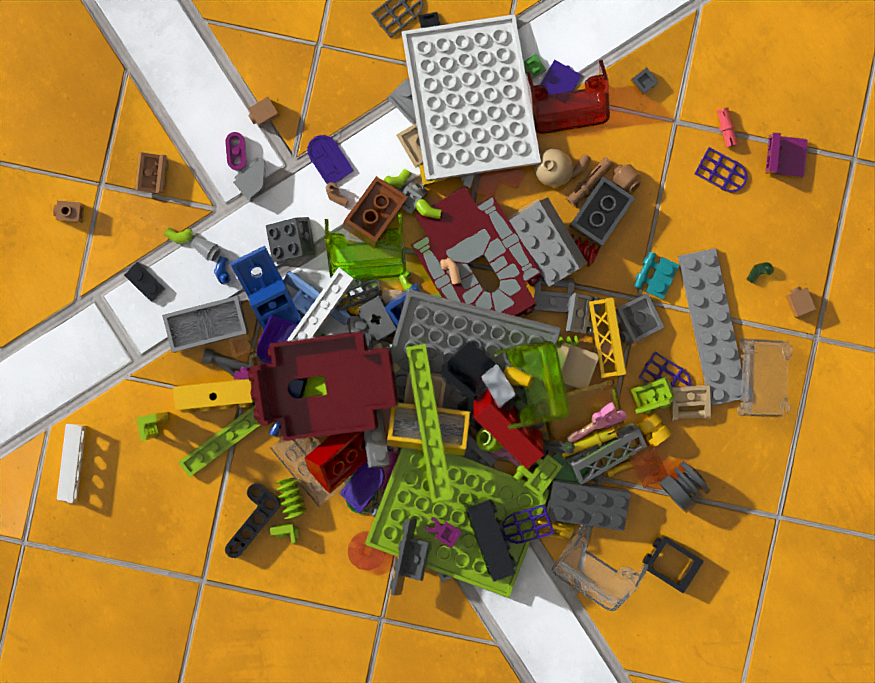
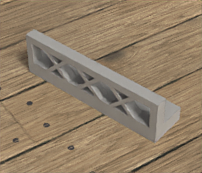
M631 422L613 432H617L618 438L603 442L601 446L595 445L580 451L566 459L581 485L647 448L641 431L636 425ZM638 437L640 444L634 448L629 447L631 441ZM618 448H622V454L618 457H614L613 454L615 450ZM600 458H607L605 465L601 467L596 466ZM590 467L589 473L582 477L579 470Z

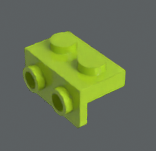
M668 377L631 389L638 407L635 410L636 414L643 413L645 415L653 412L654 408L658 407L665 409L671 406V402L676 398Z

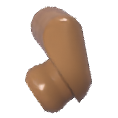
M582 155L573 170L571 178H575L585 171L591 160L588 155Z
M333 182L326 185V192L329 200L345 207L349 198L340 195L337 184Z

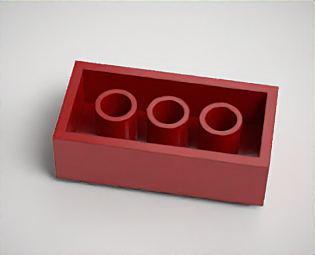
M488 389L474 400V419L526 469L544 456V436L538 428L534 429L530 425V421L524 415L521 416L515 406L510 411L499 408Z

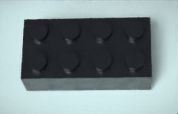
M483 496L463 504L488 574L493 582L516 574L514 568L517 565L514 557L508 553L510 545L507 538L501 534V531H504L501 521L498 517H495L494 513L497 512L494 502Z

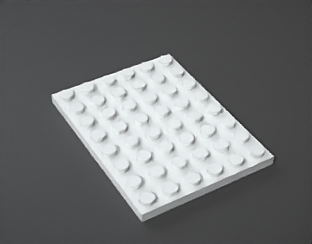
M515 14L402 31L426 181L541 163Z

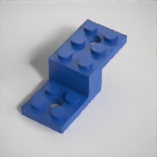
M265 245L230 262L263 329H265L271 315L300 323L302 317ZM255 267L262 269L257 275L251 273Z

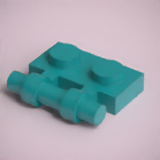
M649 252L647 258L643 260L644 265L640 274L637 273L634 287L641 289L643 283L648 285L646 293L664 300L679 265L661 257L659 263H656L654 259L657 254ZM650 268H653L656 270L652 278L650 279L647 277Z

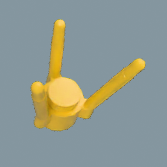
M541 520L538 521V524L541 525L548 523ZM558 522L557 525L552 524L555 533L545 537L562 540L564 538L570 539L574 531V525L567 522ZM539 532L540 535L547 533V532Z

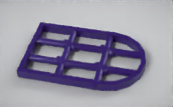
M708 147L694 173L721 190L736 192L742 189L747 181V172L740 163ZM709 150L720 156L718 161L707 156ZM705 158L715 163L714 165L716 166L713 171L702 165ZM723 158L734 163L732 169L722 164ZM737 165L742 168L744 175L736 172ZM718 166L729 171L728 178L716 172ZM700 168L711 174L709 179L697 173ZM733 174L744 179L741 186L731 181L732 179L730 178ZM714 175L724 180L723 187L711 181ZM730 183L738 189L729 190L726 189V186Z
M657 352L653 353L639 375L640 379L649 383V381L642 377L644 372L658 380L662 378L661 374L665 371L674 378L670 384L671 387H675L674 384L677 379L687 386H691L689 374L682 367L677 366ZM655 354L666 361L663 366L652 360ZM650 362L659 367L660 372L658 375L647 369ZM668 363L680 369L677 375L667 370L666 366ZM682 371L687 375L689 383L681 378L680 374Z
M545 504L514 512L507 516L502 523L504 529L502 534L509 542L514 544L526 543L555 533ZM543 507V514L532 515L531 510ZM525 512L529 513L527 519L517 520L516 515ZM513 516V523L505 525V521ZM546 516L548 523L536 526L535 520ZM532 521V528L521 531L519 526L521 523ZM516 525L518 529L516 533L510 535L505 533L504 528ZM550 527L551 532L539 534L538 530L541 528ZM535 530L536 537L524 540V533ZM520 535L522 541H515L510 539V537Z

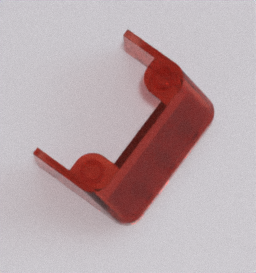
M599 60V75L589 77L585 81V89L548 95L547 89L544 86H533L531 73L526 72L535 131L537 133L547 134L601 125L609 120V82L603 60Z

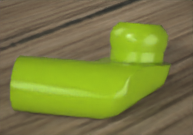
M404 168L399 176H386L383 181L394 188H401L412 173Z
M419 199L416 202V209L422 216L440 219V209L432 208L424 199Z
M404 270L399 275L404 290L413 286L408 281L412 278V274L408 270Z

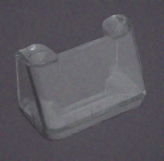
M740 339V349H743L745 354H741L743 367L740 400L743 402L737 408V415L785 418L786 414L790 413V402H787L789 356H792V345H789V341Z

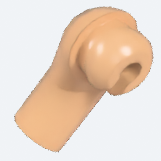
M451 258L441 260L442 269H449L452 284L461 283L459 268Z

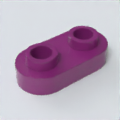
M231 132L225 140L227 164L231 169L240 171L247 164L245 138L239 132ZM234 139L239 140V144L236 146L232 144ZM236 158L241 159V162L238 165L234 164V160Z

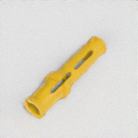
M614 426L600 432L595 431L593 435L573 442V445H575L574 452L572 454L562 453L563 458L595 445L601 446L603 442L618 438L617 432L608 434L615 431Z

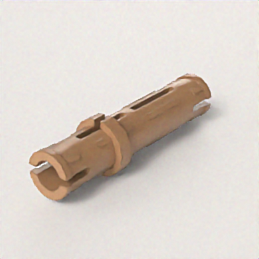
M604 157L581 183L577 184V188L566 200L575 207L585 195L590 193L592 187L614 164L607 157Z

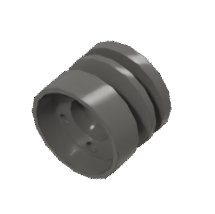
M682 461L679 465L684 472L682 473L679 469L675 468L674 471L678 478L674 479L667 475L659 484L671 499L687 513L695 506V502L691 497L695 495L702 499L703 496L698 490L701 489L705 494H708L710 489L704 478L693 467Z

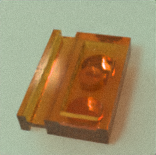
M653 444L636 452V455L632 457L631 455L628 456L644 489L647 488V485H653L668 475Z

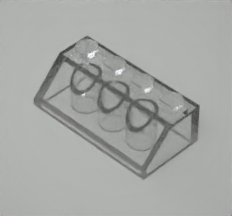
M282 437L270 449L294 478L299 479V484L318 507L351 481L350 478H347L329 494L309 472L304 459L321 442L316 437L283 441Z

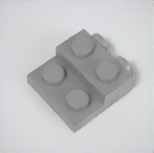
M648 293L615 309L618 327L621 331L619 333L622 342H626L627 345L633 344L664 328Z

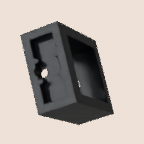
M662 534L661 538L657 537L652 545L654 547L650 554L647 553L643 558L642 563L644 564L642 567L684 594L704 561ZM666 543L692 559L677 583L652 568L653 563Z

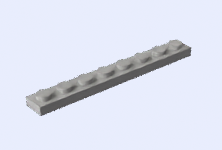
M351 316L348 320L349 332L365 330L368 350L372 349V340L368 332L370 328L367 322L364 323L360 316ZM376 409L379 427L375 430L364 431L369 468L390 465L382 409Z

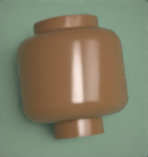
M621 164L614 170L613 182L624 191L631 193L640 186L641 174L631 164L624 166Z

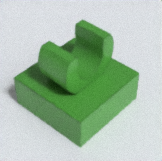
M536 54L523 62L525 74L529 81L546 71Z

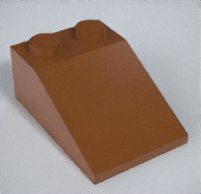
M376 176L345 218L343 228L375 249L390 228L408 196Z

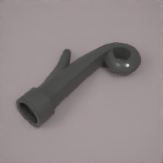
M205 348L202 363L220 367L234 377V370L240 371V368H250L249 366L257 365L253 362V358L258 356L256 351L252 352L249 356L248 364L216 353L212 349Z

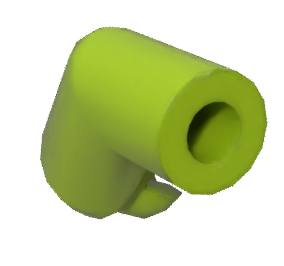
M169 227L164 235L176 244H184L192 240L194 233L190 229L177 233Z

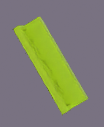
M168 412L136 418L141 441L159 437L157 422L168 420Z

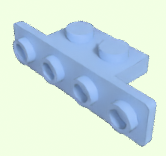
M288 271L284 281L298 291L292 300L300 315L304 317L320 293L313 285H308L298 274ZM335 308L331 314L333 318L343 325H346L351 317L345 309L338 311Z

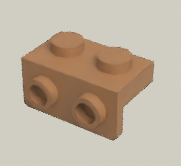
M139 152L135 191L159 194L165 190L166 179H164L165 171L168 169L167 155Z

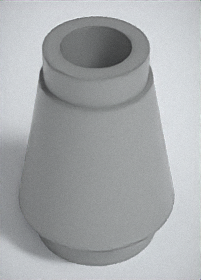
M198 236L191 243V246L207 261H215L221 251L217 244Z

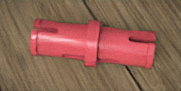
M729 107L724 108L723 111L722 109L717 110L721 124L720 132H723L726 148L738 145L733 129L735 125L732 124Z

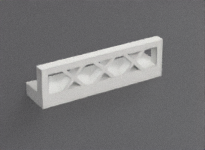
M67 423L65 426L57 500L67 501V503H75L78 500L86 433L85 425Z

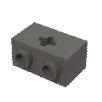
M377 296L359 307L361 311L359 316L364 323L367 322L371 338L382 342L396 333L397 325L385 310L386 303L383 297ZM376 316L381 317L379 320L380 324L375 323L377 320Z

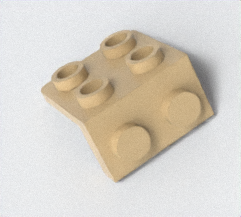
M563 342L561 347L557 346L554 358H557L555 365H550L547 374L551 376L549 382L557 384L559 381L586 390L598 361V354Z

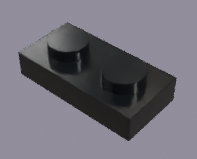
M136 262L124 274L151 302L166 289L139 262Z

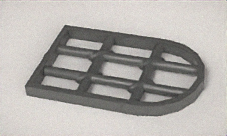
M387 0L373 11L371 15L391 38L421 13L423 7L422 0L417 1L410 8L406 4L407 0H400L392 9L387 6L392 0ZM403 4L406 11L396 17L393 14L394 10ZM418 4H421L419 11L415 15L413 13V8H415ZM385 7L386 13L378 19L374 14ZM409 12L413 17L402 25L400 22L401 18ZM390 14L394 19L384 27L380 21ZM397 22L400 27L392 34H389L387 29Z
M370 275L356 277L354 282L359 281V284L350 287L346 292V298L339 302L350 300L351 303L341 307L337 305V310L341 311L377 297L381 290L378 279ZM363 279H371L370 281H367L365 283H362L361 281ZM374 282L378 284V287L367 291L365 289V286ZM356 288H362L363 291L352 296L349 293ZM377 290V292L374 295L369 297L368 294L370 292ZM365 294L366 298L353 302L354 298Z

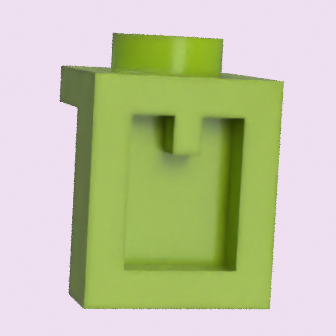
M294 523L270 527L271 535H276V538L286 537L287 533H290L292 544H295L297 538H300L299 528L295 527Z

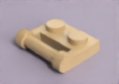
M710 385L672 387L676 397L671 402L672 421L688 418L711 419ZM703 405V410L678 411L680 406Z

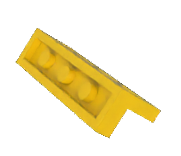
M612 297L590 301L589 308L601 378L624 375L626 371L614 299ZM604 303L605 313L600 317L595 313L594 305ZM601 321L608 325L609 331L605 336L601 335L597 329ZM604 340L610 343L612 347L608 355L604 354L600 348ZM608 359L614 363L616 372H604L603 365Z

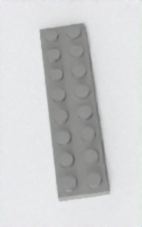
M716 248L677 256L705 385H710L711 406L748 398Z

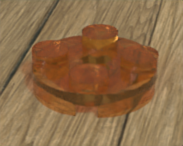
M369 531L356 534L348 546V557L351 563L361 570H372L378 567L385 558L386 552L371 547L372 551H370L369 556L362 554L361 551L364 550L363 546H365Z

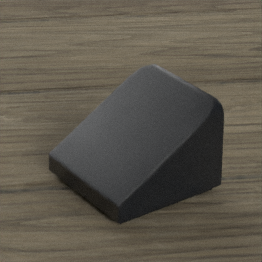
M437 12L419 15L421 28L440 26Z

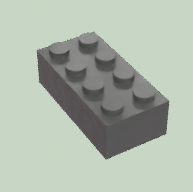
M554 478L550 484L546 510L550 520L624 531L631 493L627 489L589 483L581 485L579 482Z

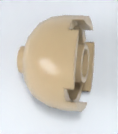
M548 149L540 153L541 163L534 165L535 175L539 181L552 188L566 184L572 177L574 170L569 155L558 149Z

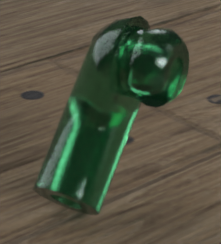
M769 262L756 264L746 280L755 284L759 275H771L774 272V267Z

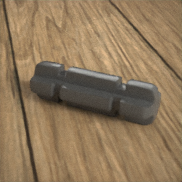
M543 439L544 451L565 452L569 454L574 452L575 445L572 442L564 443V441L549 440L548 442V440Z

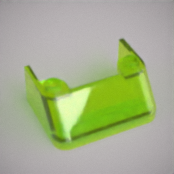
M398 213L399 228H392L386 231L385 241H380L375 249L365 242L347 244V239L343 234L330 233L329 219H325V244L330 278H332L338 268L343 269L355 278V281L395 278L406 273L402 213Z
M552 341L516 345L493 351L494 355L507 353L508 361L513 367H521V371L533 376L532 385L530 387L525 386L528 406H524L520 410L521 423L508 425L509 429L567 418L569 415V405L557 347Z

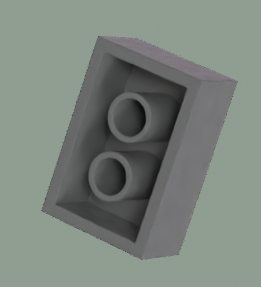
M603 176L569 226L596 245L602 247L635 197Z

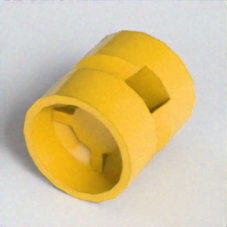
M656 411L637 424L641 434L647 435L646 440L652 448L662 443L672 434L666 424L662 425V419Z

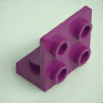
M781 133L769 135L765 174L803 177L808 140L783 137Z

